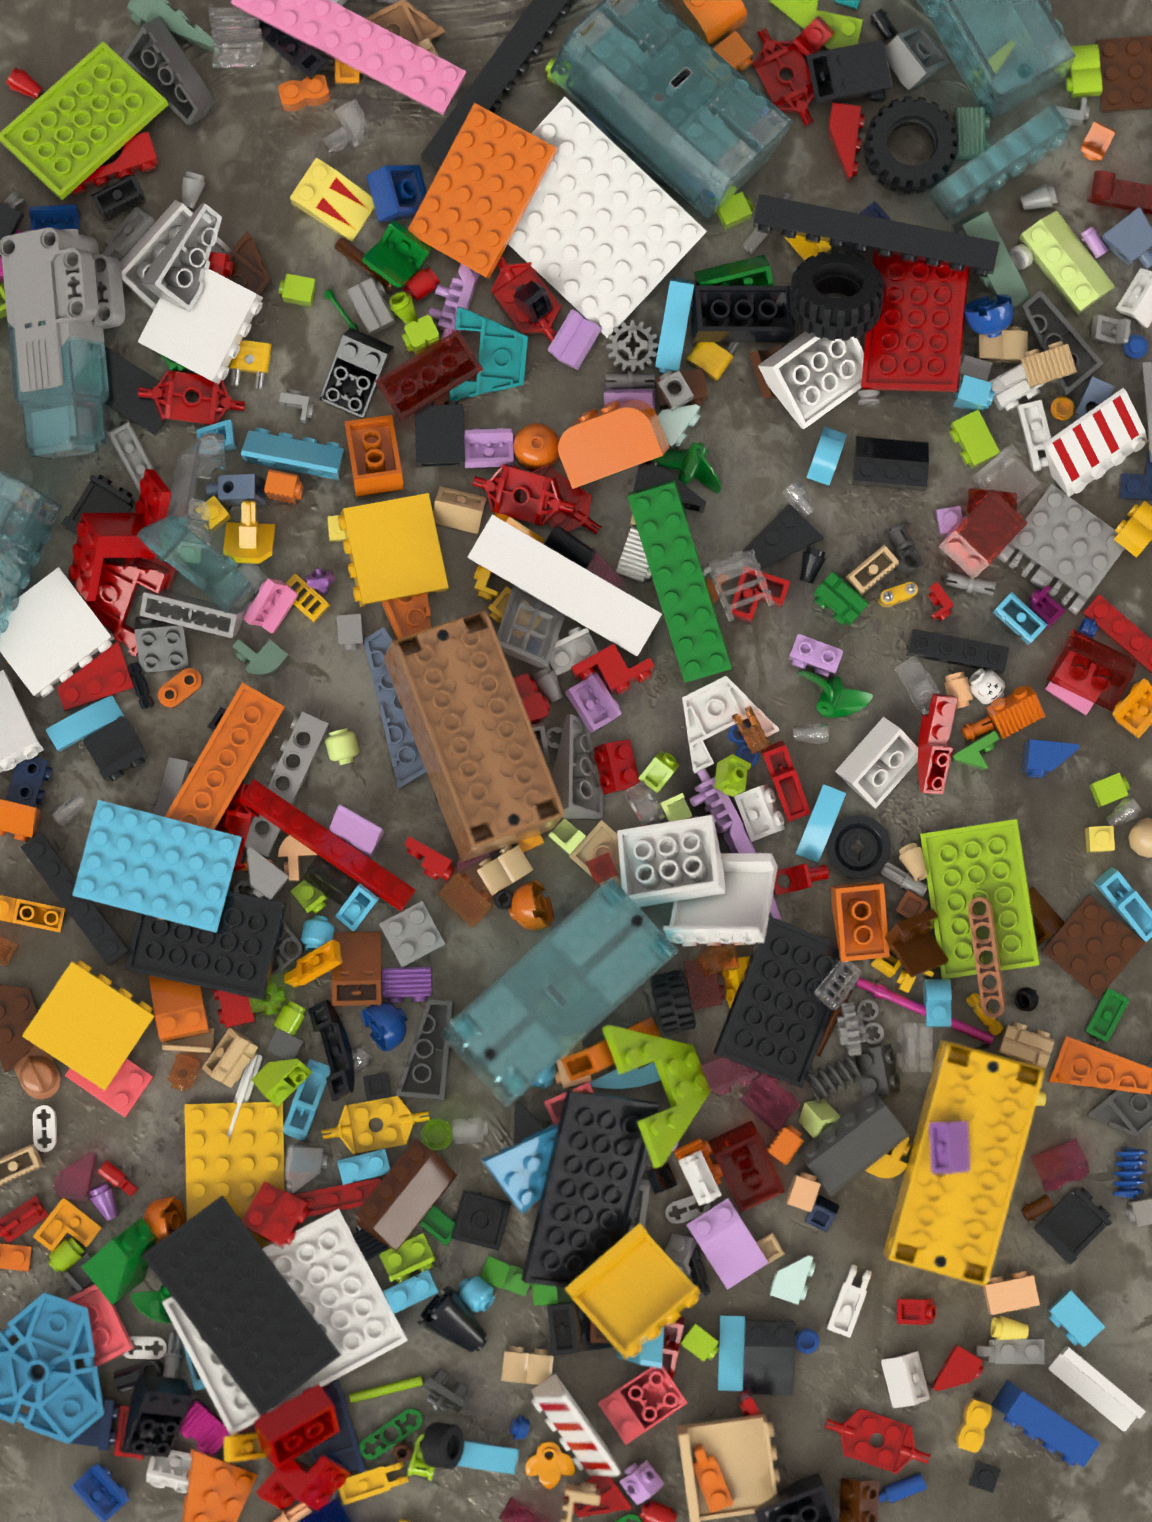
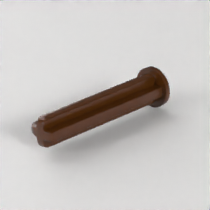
M340 238L336 242L334 248L377 281H380L381 284L387 287L388 292L394 289V285L390 284L362 261L365 253L345 238Z

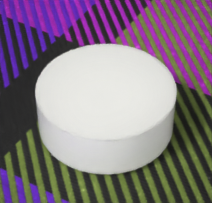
M1019 244L1010 249L1009 255L1017 270H1023L1032 264L1033 254L1026 245Z

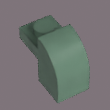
M239 639L232 646L236 650L234 653L236 657L244 663L248 660L250 661L245 670L257 677H267L275 674L290 658L289 654L270 639L258 654Z

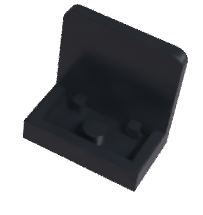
M558 525L552 529L544 543L545 546L584 569L587 568L595 555V551Z
M123 716L118 717L115 721L90 734L83 741L100 769L99 773L107 782L109 780L114 782L125 775L124 771L131 767L133 769L138 768L146 762L144 759L149 757L131 725Z

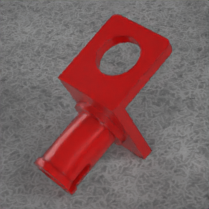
M807 863L777 870L774 894L781 895L812 887L811 882L827 880L829 878L827 866L823 864L808 868ZM782 874L787 875L790 879V885L787 888H782L778 884V878Z

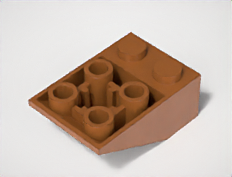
M381 931L334 933L333 940L340 943L342 963L332 969V1006L382 1005Z

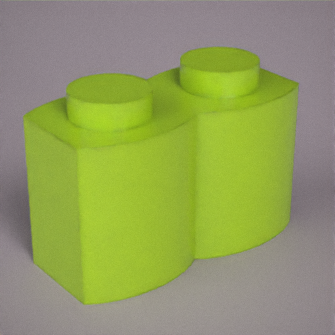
M1098 44L1069 46L1068 54L1063 59L1064 67L1069 68V77H1066V91H1071V98L1101 96L1102 78Z

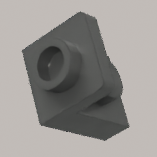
M86 1253L69 1270L63 1273L66 1277L64 1282L72 1291L76 1289L78 1292H81L92 1282L81 1267L92 1258L89 1253Z

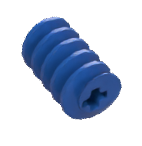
M1121 1147L1123 1151L1116 1152V1156L1122 1158V1161L1115 1162V1165L1122 1169L1121 1171L1114 1172V1175L1121 1178V1180L1113 1182V1185L1120 1188V1190L1112 1192V1195L1140 1199L1137 1195L1143 1194L1144 1190L1137 1186L1144 1184L1145 1180L1138 1177V1175L1145 1174L1146 1170L1140 1168L1139 1165L1147 1163L1140 1155L1147 1154L1148 1151L1145 1149Z

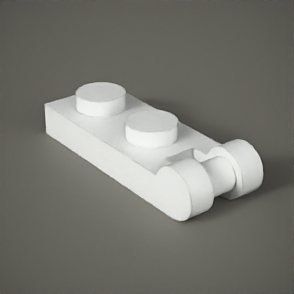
M1042 400L1017 406L1033 472L1041 470V467L1049 466L1047 456L1039 458L1037 452L1045 450L1044 443L1051 439Z

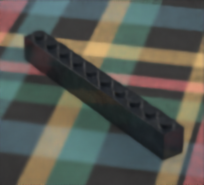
M532 0L421 154L422 161L436 171H439L474 103L494 114L497 113L502 105L500 100L505 94L509 95L516 86L514 81L519 75L523 76L530 66L529 60L533 55L535 57L539 55L544 47L542 42L547 36L550 38L558 27L556 23L560 17L565 18L572 8L570 4L573 0Z
M759 194L753 222L754 227L758 228L757 231L766 234H772V231L782 232L781 236L795 239L797 235L806 237L805 241L811 243H820V240L830 242L829 245L836 248H843L844 245L852 246L854 251L867 253L868 250L877 251V255L891 258L892 255L901 256V260L914 263L917 259L925 261V265L931 267H939L942 264L949 266L950 270L956 272H963L964 269L972 270L974 275L987 277L988 274L993 275L1000 244L998 241Z

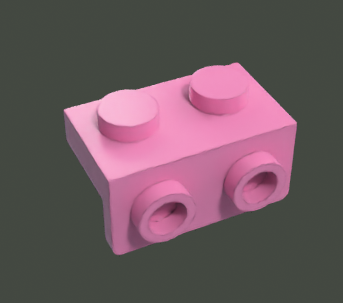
M268 578L260 586L255 600L248 605L243 620L250 625L262 626L269 633L274 634L297 599L298 593L283 581Z

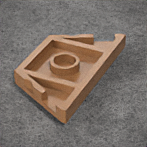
M400 0L365 18L415 45L427 38L431 41L445 34V30L441 26L439 27L406 0Z

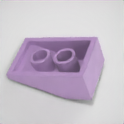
M340 804L329 828V831L369 858L373 857L386 834L380 827Z
M728 1198L687 1224L690 1232L727 1290L769 1264Z

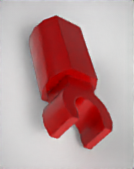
M109 1160L97 1171L114 1187L117 1188L119 1186L130 1197L139 1189L127 1180V1175Z

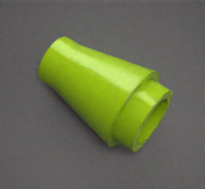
M398 292L393 295L389 301L390 309L406 325L413 321L418 322L419 318L412 297L405 292Z

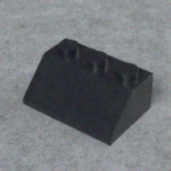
M856 436L852 485L925 491L928 482L929 442Z

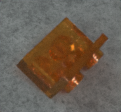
M456 873L437 895L474 928L493 908L490 904L492 899L483 890L478 893L472 887L475 882L465 873L462 876Z

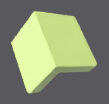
M683 793L660 803L668 822L692 817Z
M563 819L548 834V837L570 855L586 838V835L576 829L569 821Z
M821 1099L820 1103L814 1100L804 1103L799 1123L814 1139L841 1116L825 1099Z

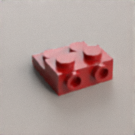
M409 836L404 844L408 848L407 853L418 860H421L422 857L425 858L421 864V867L425 869L423 873L435 881L441 878L448 882L455 870L452 867V860Z
M264 1181L241 1221L249 1231L283 1249L286 1244L290 1245L297 1233L294 1229L298 1222L302 1224L305 1221L309 1211L306 1210L308 1207L306 1202Z

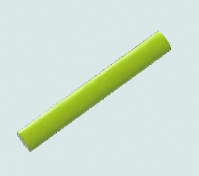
M420 1375L349 1393L350 1402L354 1403L423 1385L422 1377Z

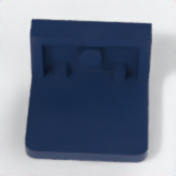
M103 1397L105 1414L75 1438L71 1444L96 1446L98 1450L108 1451L111 1445H115L117 1430H113L114 1420H118L120 1405H116L117 1398Z

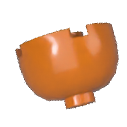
M528 424L520 429L514 437V457L518 464L527 471H534L547 464L552 467L559 459L558 444L560 439L556 432L545 424Z
M534 880L520 886L513 893L511 907H509L512 920H516L524 929L532 931L551 927L552 925L549 923L554 921L551 900L549 897L544 898L541 891L546 889L539 881Z
M174 1196L155 1200L148 1205L144 1213L143 1220L157 1236L155 1244H158L187 1222L183 1204L179 1199L174 1200Z

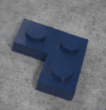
M1149 451L1146 452L1145 475L1125 473L1120 475L1119 499L1152 501V462L1150 463Z

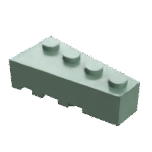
M976 211L952 225L957 234L1000 242L993 275L988 274L987 277L979 276L984 287L988 288L991 293V300L997 299V294L1011 296L1013 307L1031 298L988 211Z

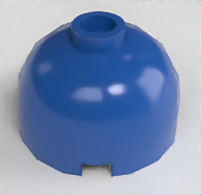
M997 294V299L989 300V296H985L968 303L964 313L969 327L980 335H987L988 338L1002 335V331L1009 327L1014 316L1011 296Z
M382 1002V1005H370L361 1011L365 1027L370 1026L372 1031L370 1036L382 1051L388 1052L405 1038L407 1030L405 1021H407V1016L401 1008L397 1009L390 1003Z

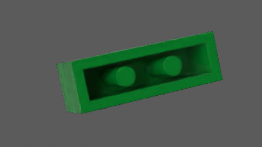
M765 255L694 272L697 286H774L771 267Z

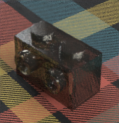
M319 855L309 865L302 878L341 906L344 905L359 885V882Z

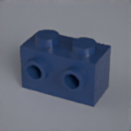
M34 757L18 763L12 776L6 800L38 808V805H42L46 795V791L43 788L45 782L50 781L53 768L50 767L51 762Z

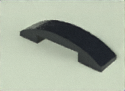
M256 18L250 24L282 58L311 80L328 64L327 60L312 47L309 48L304 42Z
M325 1000L309 1008L308 1011L314 1032L321 1033L331 1071V1076L327 1077L326 1080L332 1101H337L353 1093L355 1082L354 1062L344 1026L330 1001Z

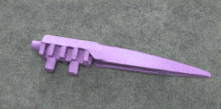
M461 263L456 278L453 277L450 288L441 285L437 286L435 294L446 297L443 310L430 307L428 313L432 318L439 320L437 329L443 331L440 341L447 344L450 343L452 334L458 335L461 333V330L455 329L457 306L465 309L469 308L479 277V273Z
M706 768L697 772L702 784L694 788L699 794L690 798L692 806L695 807L703 802L705 803V811H709L713 815L714 823L717 826L716 832H724L722 839L731 853H756L744 828V824L729 796L714 788L715 777L711 779ZM773 895L769 916L782 921Z

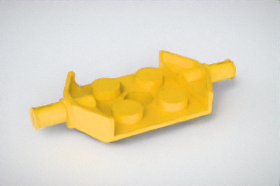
M399 1096L345 1105L338 1126L321 1129L322 1134L332 1133L322 1135L323 1140L334 1137L341 1138L352 1154L407 1145L413 1124L430 1121L429 1116L420 1118V1116L429 1115L428 1110L417 1113L411 1112ZM380 1118L382 1120L383 1128L381 1131L374 1132L370 1129L369 1123L371 1119Z

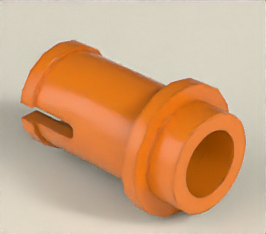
M987 716L970 725L966 723L965 727L961 728L964 739L973 742L976 737L994 731L993 723H989L991 719Z

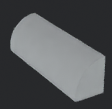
M148 589L143 593L139 616L234 638L241 626L245 610L165 590L157 594Z
M169 757L153 814L165 817L195 763Z

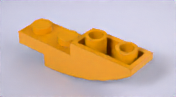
M0 895L1 921L61 932L65 908Z

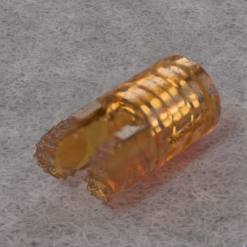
M749 706L745 708V712L752 724L751 727L746 728L743 719L737 713L732 718L740 734L744 737L748 748L751 750L750 753L753 755L769 747L771 743L767 740L768 738L765 736L752 707Z

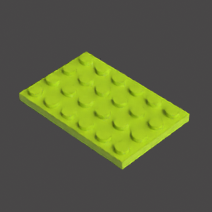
M101 42L0 132V142L55 195L63 200L169 104L160 93L106 43Z
M1018 819L920 834L925 867L928 873L927 884L931 909H934L938 915V918L934 921L936 942L948 958V962L940 966L942 979L977 974L968 913L970 901L977 897L988 899L993 906L1001 971L1040 965ZM982 901L977 902L974 906L975 913L979 916L985 914L987 910L986 904ZM981 926L978 929V937L982 940L989 938V928ZM986 950L981 954L983 963L990 964L993 961L994 956L991 951Z

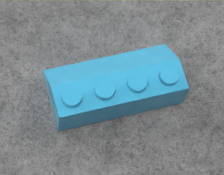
M255 428V431L248 430L241 451V456L245 463L340 481L346 453L344 448H341V444L327 442L326 445L318 444L316 439L303 437V440L293 439V435L287 433H279V436L269 434V430Z

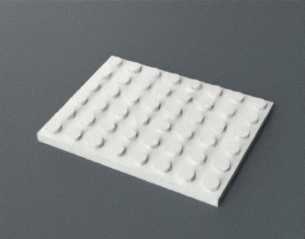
M564 97L531 133L558 148L508 244L526 262H531V266L584 317L602 328L601 333L608 338L609 335L613 334V328H618L621 322L626 320L702 238L707 230L567 97Z
M339 1209L295 1231L297 1233L290 1245L286 1244L283 1249L274 1244L263 1248L266 1255L341 1354L340 1357L266 1413L276 1409L283 1402L300 1395L305 1389L312 1388L317 1384L323 1387L408 1341ZM173 1297L163 1301L162 1303L230 1436L254 1424V1421L260 1417L256 1409Z

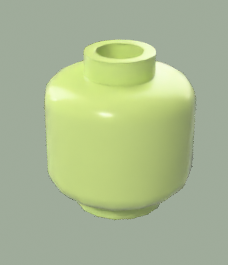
M348 728L330 732V736L325 740L330 760L339 761L340 765L354 762L353 757L360 753L356 734L348 731Z

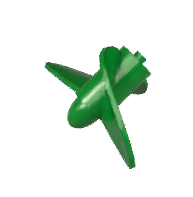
M692 442L689 449L667 450L663 456L652 459V461L658 462L659 465L679 470L678 480L685 485L692 478H695L713 492L719 493L722 486L718 476L705 459L709 449L705 448V444L699 442V444Z
M801 670L797 673L799 676L817 684L823 689L816 704V709L823 717L839 718L851 715L865 708L873 697V694L870 692L843 688L842 679L839 676H834L826 681L808 671Z
M163 1284L159 1291H144L131 1294L133 1304L142 1314L158 1322L172 1323L162 1303L172 1296Z

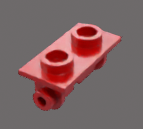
M36 1195L0 1219V1236L4 1237L7 1243H10L49 1216Z

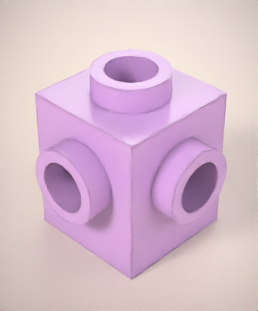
M647 1460L640 1465H637L636 1462L630 1465L624 1471L626 1476L619 1481L636 1505L652 1497L665 1484Z

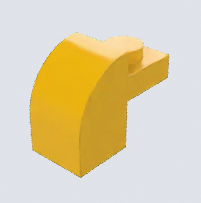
M907 1137L894 1147L889 1155L885 1154L865 1171L880 1178H892L901 1174L908 1166V1164L900 1161L901 1156L906 1157L911 1147V1144L908 1143L910 1138Z

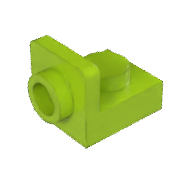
M660 751L638 779L658 793L680 765L671 754Z
M310 876L290 891L308 914L312 911L314 914H317L327 906L324 902L328 898Z

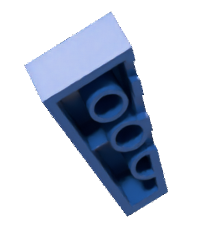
M1008 1380L991 1403L993 1407L1005 1415L1004 1421L1015 1428L1019 1424L1025 1428L1022 1433L1034 1441L1037 1437L1044 1441L1043 1447L1053 1454L1058 1450L1064 1454L1061 1459L1073 1467L1077 1463L1084 1468L1100 1444L1090 1435Z

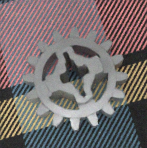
M634 320L630 321V326H626L624 322H621L622 329L620 330L614 327L615 336H608V340L612 344L606 345V349L612 351L608 358L616 359L614 367L621 364L622 372H625L627 368H631L633 374L635 373V368L638 367L643 372L644 364L651 367L652 361L650 358H657V353L653 350L659 347V344L653 343L657 339V335H650L652 328L649 326L644 329L642 321L636 326ZM628 332V336L624 340L617 342L623 334ZM637 332L642 334L647 340L639 338ZM631 337L634 339L635 346H639L636 347L634 356H632V351L628 347L630 346ZM618 352L628 357V361L621 358ZM648 352L642 360L637 361L641 353Z
M853 1002L841 1004L842 1016L837 1017L841 1046L846 1045L849 1057L861 1055L860 1043L866 1042L862 1014H856Z

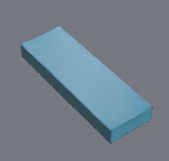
M720 1315L718 1390L743 1391L745 1316Z

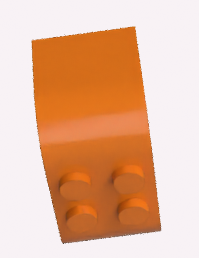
M670 0L706 51L746 24L747 11L742 0Z
M618 400L605 404L601 411L597 412L594 408L582 413V416L578 417V420L562 434L558 444V452L572 489L665 454L669 444L658 416L649 404L641 400H628L619 403Z

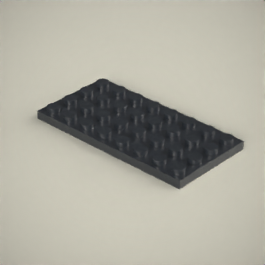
M567 1089L521 1277L524 1283L566 1288L629 1233L648 1155V1150L637 1121L658 1113L660 1106L658 1103Z
M223 1195L142 1255L260 1416L268 1412L341 1356Z

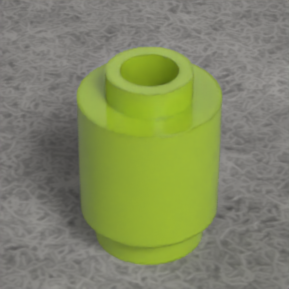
M289 1000L287 1005H283L273 1025L277 1027L276 1030L280 1029L295 1036L305 1018L303 1014L306 1009Z
M71 1237L69 1240L65 1239L48 1255L50 1258L48 1263L57 1273L60 1270L64 1273L82 1258L85 1249L74 1237Z

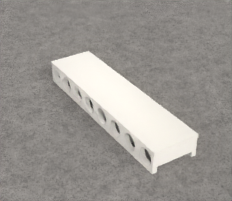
M494 515L489 519L468 555L470 560L635 656L639 655L662 615L655 609Z

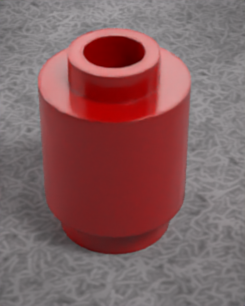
M428 267L414 274L405 283L406 287L403 290L412 297V300L415 298L418 302L437 289L436 286L440 281L431 268Z
M650 1500L649 1504H643L639 1517L643 1518L642 1522H675L678 1512L672 1511L673 1508Z

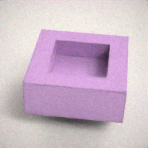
M960 506L936 510L940 535L965 530Z

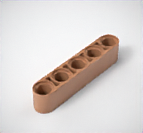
M977 897L970 901L968 913L981 1007L986 1016L995 1018L1005 1012L1006 999L993 906L988 899ZM979 901L984 902L987 907L985 914L981 916L977 915L974 910L975 904ZM981 926H986L990 930V936L986 940L978 937V929ZM986 950L991 951L994 956L990 964H985L981 960V954ZM988 975H993L997 980V984L993 989L985 986L984 980ZM992 999L1000 1003V1010L997 1013H991L988 1010V1003Z

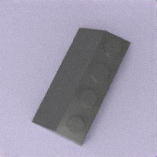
M874 1091L817 1137L799 1149L797 1153L830 1196H832L909 1137V1134Z

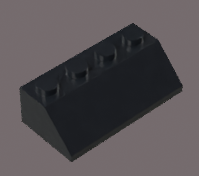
M694 286L691 314L693 342H788L794 332L793 316L790 312V286Z

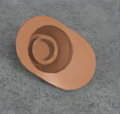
M35 1045L24 1058L22 1057L14 1065L15 1073L29 1096L43 1100L53 1096L59 1089L61 1077L50 1054Z

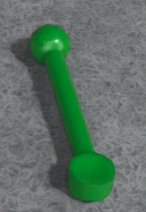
M332 289L326 290L324 292L325 298L332 301L349 325V328L358 330V325L351 321L335 299L334 291Z

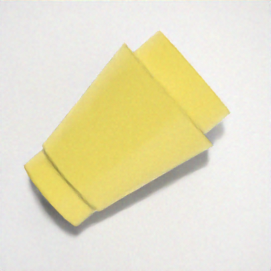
M1001 1315L998 1318L994 1317L992 1319L990 1334L991 1337H996L997 1340L1026 1339L1028 1336V1324H1023Z

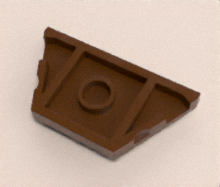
M246 231L228 254L231 256L230 260L233 261L232 274L228 275V279L260 295L272 279L252 235Z
M0 984V1060L4 1072L7 1073L35 1046V1044L22 1035L38 1013L31 989Z

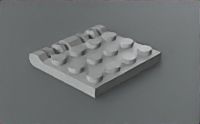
M1051 484L997 558L1006 563L1015 549L1019 552L1009 564V567L1013 569L1019 564L1022 556L1025 555L1031 561L1022 570L1021 576L1026 578L1035 564L1040 566L1029 582L1042 590L1055 577L1058 581L1048 595L1050 597L1055 596L1062 584L1066 585L1070 590L1061 599L1060 604L1065 607L1072 596L1077 593L1078 596L1068 608L1069 611L1076 615L1125 548L1114 540L1118 533L1112 527Z

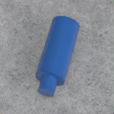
M921 1472L884 1486L885 1491L879 1493V1502L882 1503L889 1500L891 1504L926 1490L927 1487Z

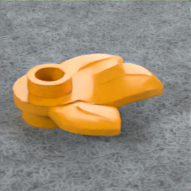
M553 1441L541 1443L537 1448L536 1454L528 1458L525 1466L526 1475H538L540 1482L547 1489H553L560 1481L561 1475L573 1476L575 1473V1465L571 1456L561 1452L559 1445ZM547 1451L553 1452L551 1457H546L544 1454Z

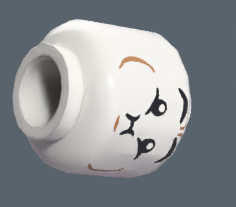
M980 668L970 677V691L982 704H990L997 698H1003L1005 682L993 670Z

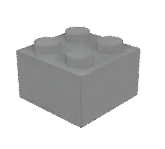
M423 901L379 924L402 968L446 945Z

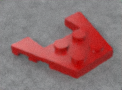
M103 561L96 600H85V602L103 626L106 625L114 633L113 637L119 643L123 642L130 649L129 652L136 657L138 656L135 631L127 626L125 622L138 585L140 584L158 594L163 591L169 572Z

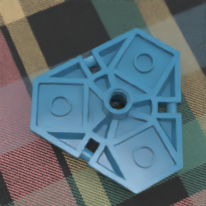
M44 1292L9 1321L7 1328L3 1331L0 1330V1419L13 1424L16 1421L23 1423L26 1429L69 1444L105 1414L98 1366H95L93 1356H96L90 1315L87 1307ZM14 1334L20 1339L15 1345L9 1340ZM84 1358L85 1368L77 1369L76 1359ZM37 1364L45 1369V1375L40 1379L32 1374V1368ZM23 1404L31 1407L28 1415L20 1412Z

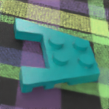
M457 306L455 329L480 331L476 380L451 378L449 401H458V399L479 396V394L524 385L528 335L461 306Z

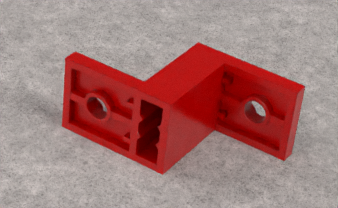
M145 469L144 477L140 481V497L135 505L136 513H82L81 520L77 524L78 536L76 544L73 545V562L69 567L68 574L70 580L73 581L86 601L96 600L104 558L159 557L171 491L154 469Z

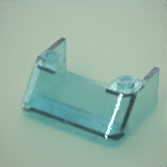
M171 514L140 530L137 537L163 562L166 560L200 588L225 613L228 612L252 584L236 569L238 563L228 555L223 558L187 527L190 523L179 514L176 517Z

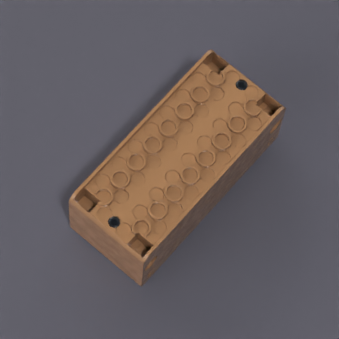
M486 610L392 641L383 659L460 861L464 862L551 831L564 816L563 807Z

